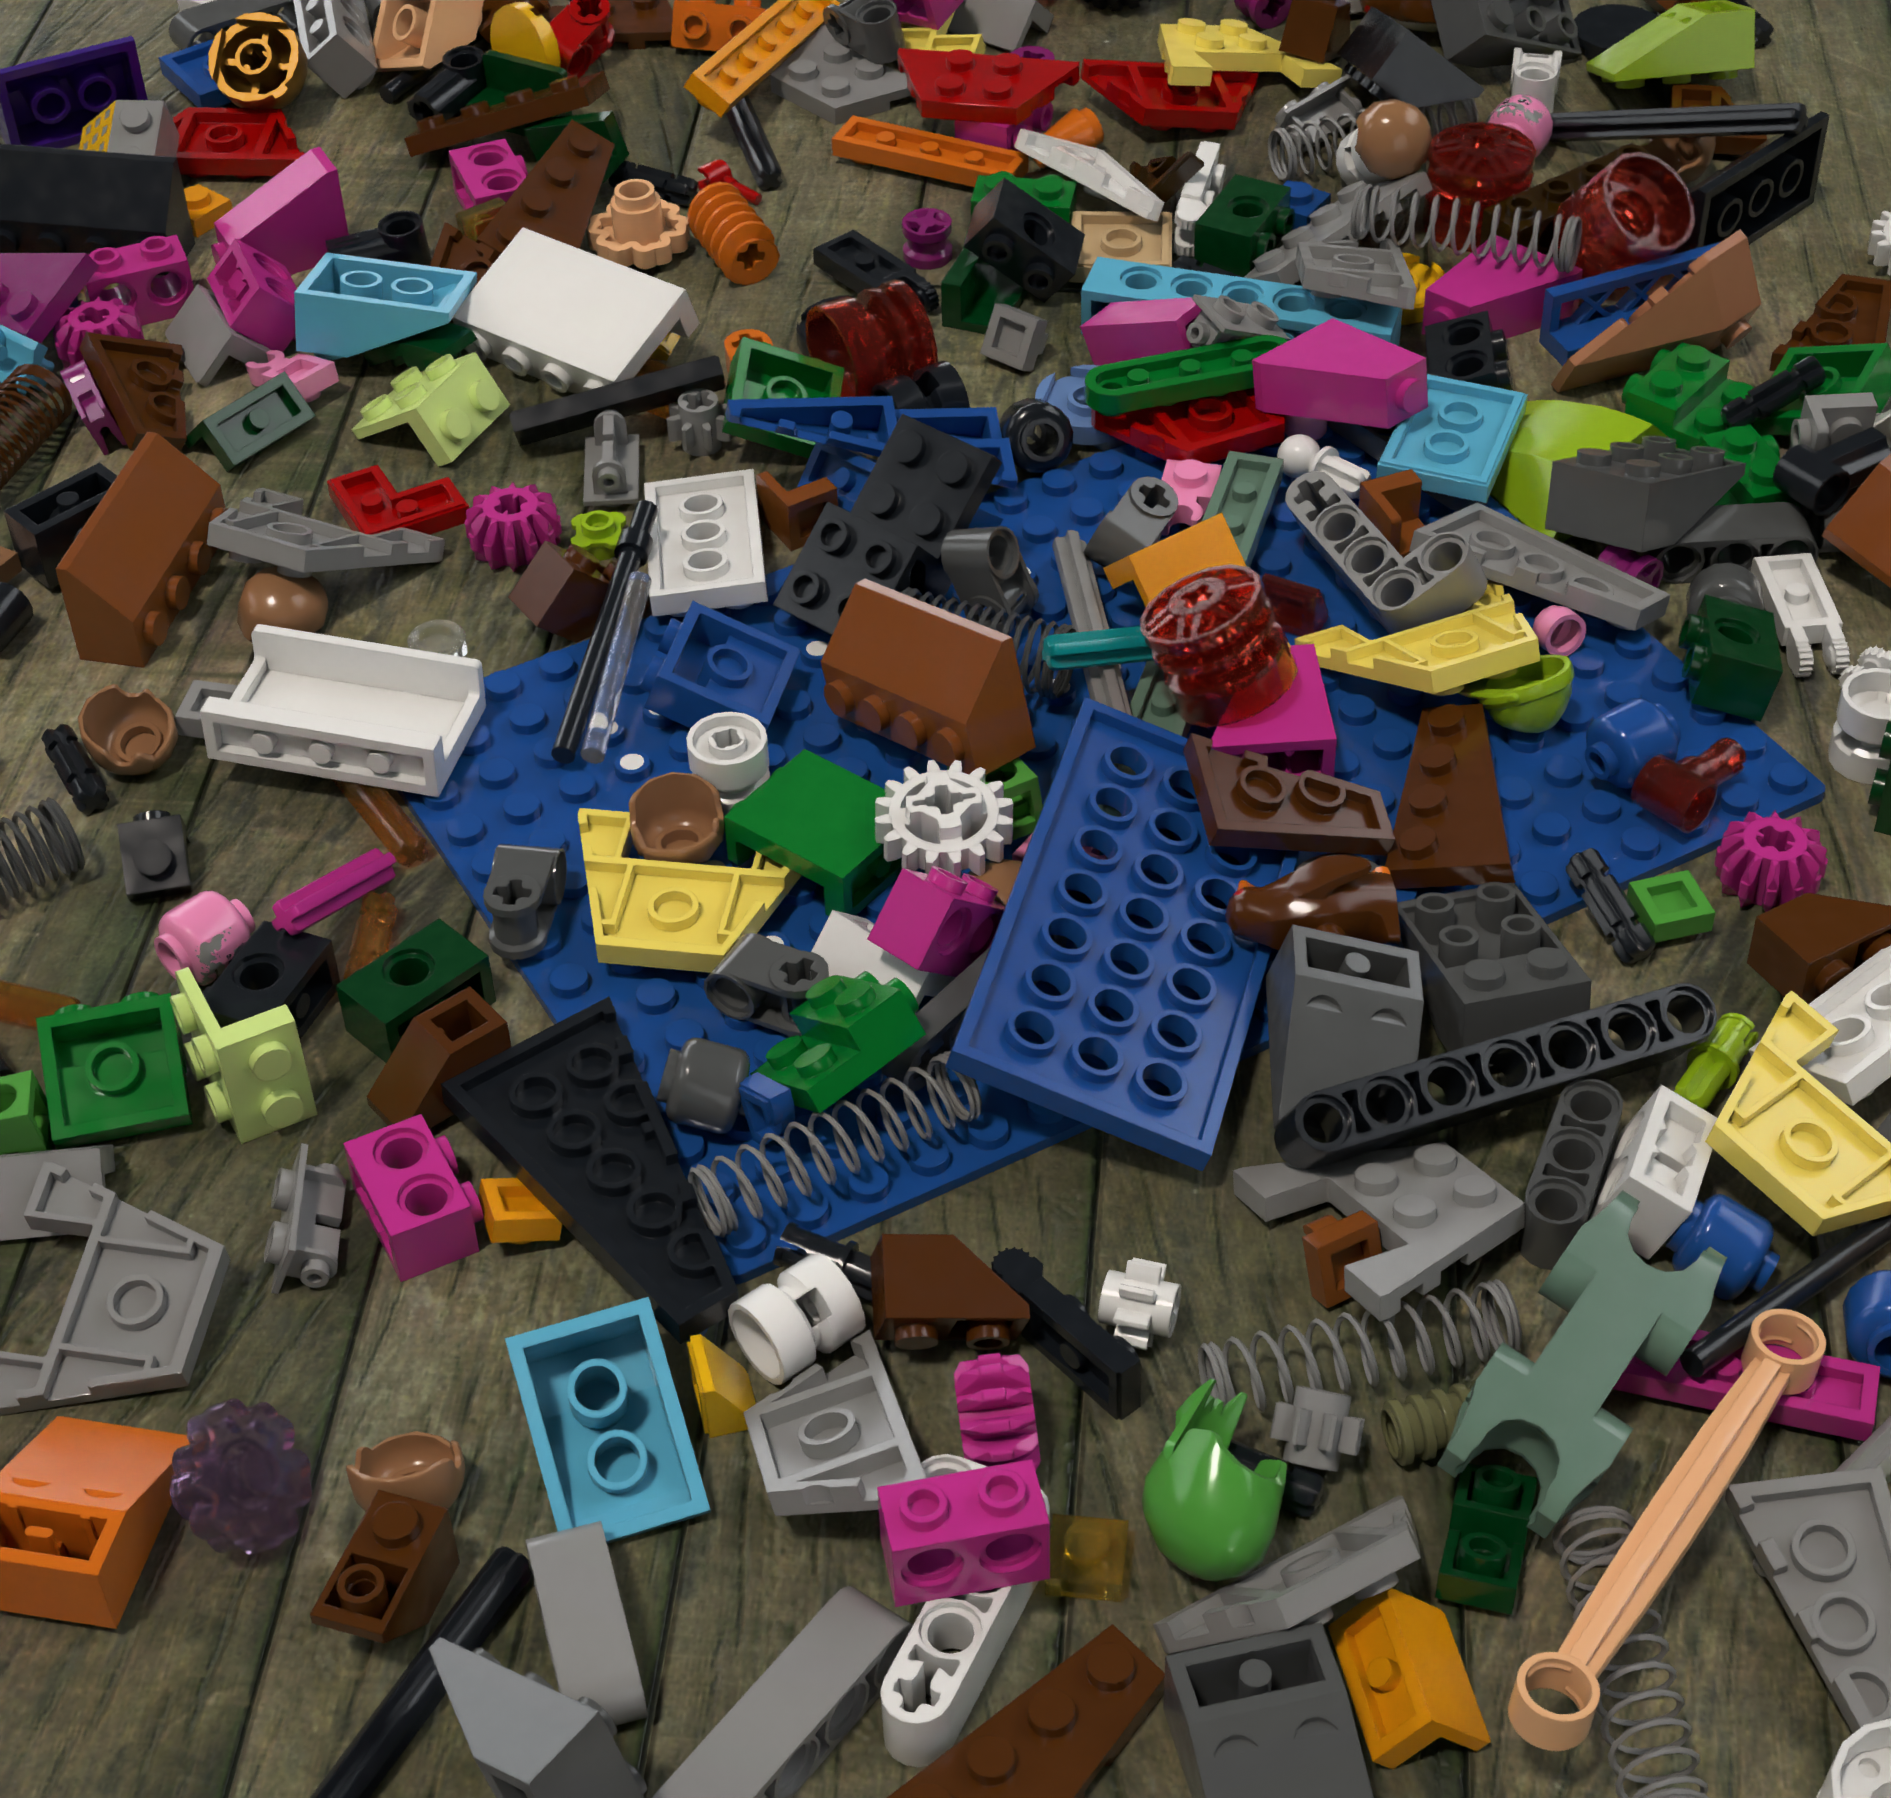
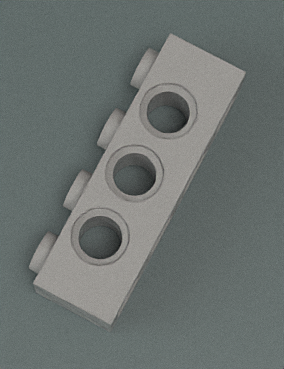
M293 0L299 38L307 56V67L344 99L355 89L360 90L366 87L373 79L378 68L364 0Z

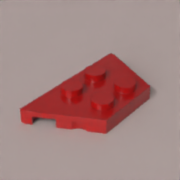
M899 48L897 51L898 69L900 73L905 72L907 76V88L911 96L916 98V106L922 118L1018 125L1030 117L1035 109L1044 107L1055 99V88L1061 83L1074 86L1080 79L1079 62L1023 58L1014 53L998 55L973 54V52L965 49L946 52Z
M1083 59L1080 77L1085 83L1140 125L1161 131L1169 130L1172 127L1194 128L1207 133L1215 132L1218 129L1235 130L1256 89L1259 72L1213 71L1210 86H1177L1168 83V73H1165L1164 70L1165 63Z
M187 107L173 117V121L180 134L176 155L180 174H185L192 178H201L208 175H233L241 179L255 176H276L304 154V152L299 151L296 137L292 129L288 127L287 119L281 109L251 110L247 108Z
M1254 388L1229 392L1219 397L1208 396L1177 402L1167 407L1156 406L1125 412L1120 416L1114 417L1104 416L1091 409V425L1103 433L1165 461L1167 459L1180 461L1193 459L1210 464L1211 462L1227 458L1229 451L1248 453L1283 442L1285 415L1262 412L1256 409Z

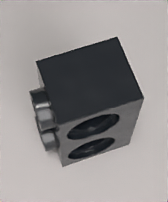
M1488 310L1425 326L1430 375L1513 391L1512 378L1507 362L1510 359L1503 329L1493 331Z

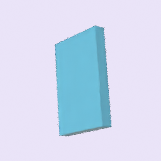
M1427 374L1428 407L1396 424L1377 464L1376 478L1412 469L1422 481L1421 490L1486 503L1526 411L1528 394Z

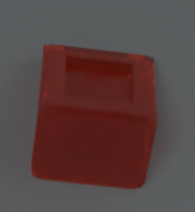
M1265 573L1261 581L1259 622L1265 626L1300 637L1320 631L1328 620V608L1320 589Z

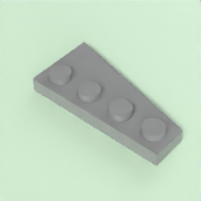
M1422 171L1403 178L1373 184V188L1377 185L1380 187V198L1374 223L1380 219L1382 221L1389 219L1390 204L1395 189L1398 188L1400 190L1399 201L1412 198L1417 191L1420 193V198L1431 191L1433 188L1426 172ZM1358 181L1338 191L1337 197L1339 200L1311 213L1309 216L1311 222L1308 225L1294 229L1282 237L1284 245L1256 258L1253 262L1255 268L1243 278L1293 285L1300 280L1295 263L1298 242L1354 240L1350 233L1351 210L1359 186L1365 182ZM1364 199L1363 207H1362V211H1361L1360 224H1361V220H1362V216H1363V210H1364L1365 199ZM1400 202L1397 213L1403 210Z
M1478 502L1416 529L1413 533L1410 552L1439 533L1448 531L1458 532L1467 539L1487 579L1597 617L1616 628L1636 631L1664 616L1671 596L1667 592Z
M1882 1466L1729 1485L1724 1499L1851 1732L1855 1733L1865 1724L1890 1719L1891 1496Z

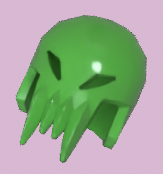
M1210 1378L1193 1392L1176 1411L1175 1430L1145 1477L1142 1506L1150 1534L1159 1551L1168 1560L1193 1577L1208 1581H1223L1246 1575L1263 1562L1275 1536L1284 1493L1287 1464L1282 1460L1266 1459L1260 1461L1256 1469L1252 1471L1231 1454L1228 1447L1248 1396L1246 1393L1240 1392L1224 1406L1223 1401L1219 1398L1215 1399L1210 1395L1216 1380Z

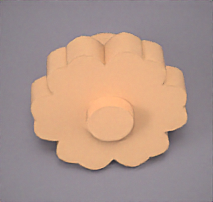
M630 179L619 183L614 189V195L611 198L610 204L606 206V213L592 215L590 217V224L587 227L589 248L597 251V256L626 267L634 264L640 269H650L657 265L670 263L672 261V254L686 251L690 240L688 218L680 215L679 206L661 199L660 195L655 191L654 185L643 179Z

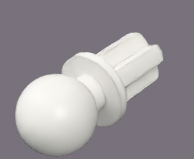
M1304 434L1292 435L1286 438L1279 446L1277 458L1284 459L1283 472L1289 477L1298 478L1305 473L1313 471L1324 472L1338 484L1350 499H1359L1360 482L1371 480V474L1368 470L1340 458L1338 450L1331 446L1320 449L1318 443L1310 436Z

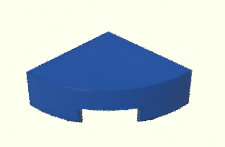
M758 1072L746 1077L740 1083L738 1089L753 1141L760 1144L765 1133H773L779 1137L784 1136L787 1125L790 1122H795L794 1102L790 1088ZM770 1139V1140H768V1141L766 1142V1144H768V1143H770V1142H772V1141H774V1140H773V1139Z

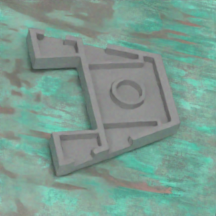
M825 23L770 75L772 93L835 125L847 122L852 115L866 117L890 110V101L906 97L916 102V98L911 96L907 88V76L905 73L901 74L883 64L870 62L866 57L850 47L838 43L830 34Z
M266 488L256 489L253 498L245 497L240 500L239 512L238 509L229 508L210 521L208 527L207 545L229 551L230 559L251 564L262 563L263 561L277 565L278 573L298 578L310 577L312 572L443 561L445 539L404 527L368 535L302 516L304 499Z
M1446 1142L1376 1150L1309 1170L1292 1167L1287 1162L1242 1167L1233 1170L1234 1195L1265 1222L1325 1202H1330L1346 1216L1363 1210L1378 1221L1381 1245L1388 1251L1345 1265L1344 1290L1380 1322L1391 1318L1401 1311V1298L1414 1289L1415 1292L1425 1295L1441 1284L1442 1270L1459 1259L1464 1264H1471L1523 1229L1525 1225V1203Z
M44 1161L23 1215L29 1227L33 1230L89 1237L46 1356L40 1357L0 1351V1415L188 1386L230 1262L225 1246L152 1210L146 1213L119 1200L115 1192L97 1183L90 1186L70 1176L66 1168L54 1162Z

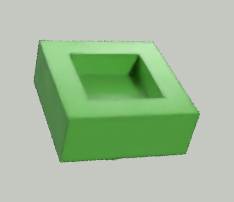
M1689 870L1629 882L1627 897L1640 916L1637 920L1639 923L1645 924L1655 943L1712 931L1716 912Z

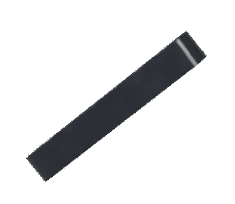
M1690 983L1674 984L1314 1091L1301 1099L1278 1122L1274 1134L1275 1146L1282 1159L1292 1167L1302 1170L1316 1169L1559 1095L1566 1085L1575 1080L1589 1078L1605 1081L1677 1058L1711 1034L1716 1026V1007L1709 994L1699 986ZM1667 1012L1678 1019L1682 1032L1672 1026ZM1608 1029L1620 1036L1625 1050L1620 1049L1612 1042ZM1548 1046L1555 1048L1562 1054L1567 1068H1563L1554 1062L1550 1056ZM1488 1064L1496 1066L1503 1072L1507 1080V1087L1500 1085L1493 1079L1489 1072ZM1427 1082L1434 1083L1442 1088L1447 1097V1106L1433 1099L1429 1093ZM1366 1100L1376 1102L1382 1107L1386 1114L1387 1124L1379 1123L1370 1116L1366 1108ZM1303 1118L1314 1120L1321 1126L1325 1133V1143L1317 1142L1308 1136L1304 1129Z

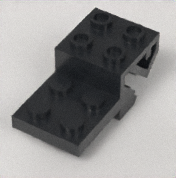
M902 414L852 510L849 512L827 501L773 605L832 636L855 583L863 579H868L898 592H902L910 587L918 589L922 596L926 592H930L934 599L940 594L945 597L952 581L944 571L941 561L943 540L954 529L968 528L1002 462L988 452ZM927 597L925 602L930 604L929 598ZM941 601L937 603L936 607L939 608Z

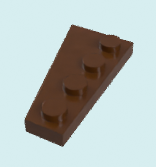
M597 72L579 79L577 75L564 77L549 83L550 88L534 93L532 88L516 91L504 96L506 102L490 107L487 101L478 102L461 108L462 116L446 121L443 114L419 120L416 122L418 129L404 138L410 157L589 106L610 90L605 72Z
M571 120L483 230L476 242L478 244L480 242L494 249L498 255H501L523 227L580 249L615 144L578 122Z
M1445 704L1438 707L1422 708L1393 830L1396 840L1388 852L1385 867H1388L1395 889L1482 885L1488 882L1515 883L1483 704Z
M1112 1624L887 1798H1085V1790L1103 1766H1111L1163 1697L1165 1673Z

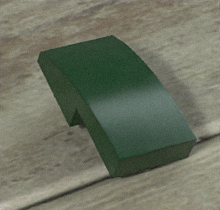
M447 323L368 350L362 354L370 367L391 360L394 367L406 362L408 368L417 366L422 371L444 355L451 354L454 359L462 357L460 351L476 341L477 338L473 330Z
M1468 1463L1459 1476L1449 1531L1438 1574L1435 1598L1512 1615L1529 1528L1527 1525L1532 1513L1538 1478L1517 1474L1515 1471L1500 1465L1480 1466Z

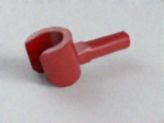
M714 160L697 168L705 176V179L697 182L699 190L717 182L730 183L740 191L741 195L748 202L756 206L760 204L762 195L733 178L731 169L724 160Z

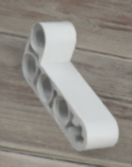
M949 1454L932 1456L921 1462L926 1478L987 1467L963 1457ZM1041 1490L1050 1522V1506L1048 1502V1497ZM1038 1581L997 1588L991 1591H980L926 1601L887 1672L880 1691L884 1742L892 1758L903 1765L917 1768L930 1765L953 1747ZM952 1648L962 1650L951 1654L941 1652L942 1650ZM926 1694L931 1697V1705L926 1704Z

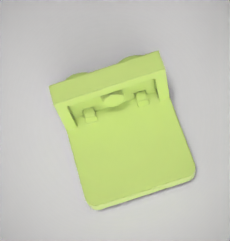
M476 352L454 359L451 354H447L432 362L424 371L420 372L418 367L414 366L395 377L390 383L394 390L390 394L381 395L365 405L360 411L364 418L352 428V431L357 439H362L408 422L439 467L453 462L510 404Z
M189 967L175 971L180 993L170 996L171 1006L183 1034L191 1032V1041L183 1044L184 1053L196 1081L208 1078L210 1084L204 1086V1090L217 1123L229 1120L239 1141L243 1144L318 1115L296 1022L287 1005L284 1004L220 1028Z

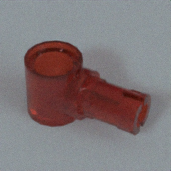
M1721 738L1698 756H1685L1678 762L1662 754L1654 756L1638 774L1632 788L1631 799L1633 803L1683 833H1690L1697 829L1709 815L1717 797V787L1743 771L1744 766L1742 764L1746 762L1745 751L1735 740Z

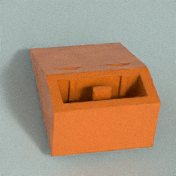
M57 1416L0 1471V1611L117 1629L197 1448V1436Z

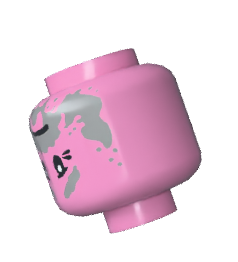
M1515 95L1506 98L1487 117L1482 129V142L1486 152L1497 163L1506 167L1517 168L1524 166L1538 157L1547 146L1553 132V120L1549 110L1538 99L1529 95Z
M203 891L163 915L159 921V936L154 940V947L162 965L173 978L176 979L175 971L189 967L197 984L206 986L218 979L232 961L237 948L249 940L250 934L255 931V923L249 910L238 899L229 901L218 892Z

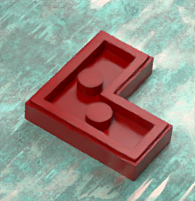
M374 465L327 481L330 498L351 530L373 535L404 527L431 535L465 524L467 519L466 510L469 509V505L449 477L397 493L379 465Z

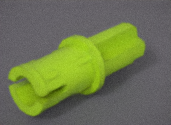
M1739 1013L1722 1015L1706 1041L1696 1044L1688 1053L1686 1060L1688 1069L1676 1084L1673 1092L1706 1111L1719 1090L1730 1088L1737 1081L1740 1073L1739 1064L1758 1039V1031L1750 1032L1755 1027L1754 1023Z

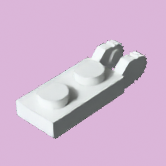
M1200 142L1196 156L1204 162V166L1184 184L1181 197L1175 210L1174 224H1176V228L1172 237V250L1177 256L1194 257L1195 223L1214 201L1216 194L1222 191L1226 165L1218 164L1221 145L1219 143Z
M1801 553L1754 557L1750 572L1757 577L1763 589V602L1766 611L1774 614L1777 637L1781 646H1786L1787 663L1789 668L1792 669L1794 677H1809L1811 675L1814 657L1810 644L1822 643L1823 660L1826 667L1828 666L1830 674H1841L1847 667L1849 668L1850 654L1842 632L1843 622L1812 554Z

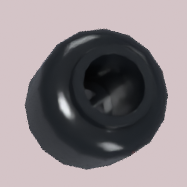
M1026 398L1013 403L1003 413L999 421L1002 438H1009L1014 465L1029 473H1045L1057 468L1066 460L1072 448L1073 430L1069 418L1060 408L1042 399Z

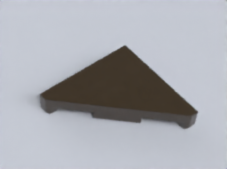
M1187 151L1178 160L1172 155L1150 159L1146 166H1141L1133 161L1130 165V173L1165 204L1204 166V162L1192 152Z

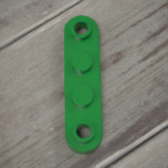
M1259 335L1100 365L1091 369L1085 376V402L1098 413L1114 417L1120 416L1125 412L1156 406L1167 407L1177 402L1208 396L1219 397L1229 392L1254 388L1252 360L1286 343L1288 340L1274 335Z

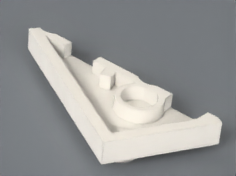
M1020 128L1014 146L1017 150L1085 186L1083 190L1086 193L1100 199L1112 200L1146 219L1158 222L1164 202L1104 150Z

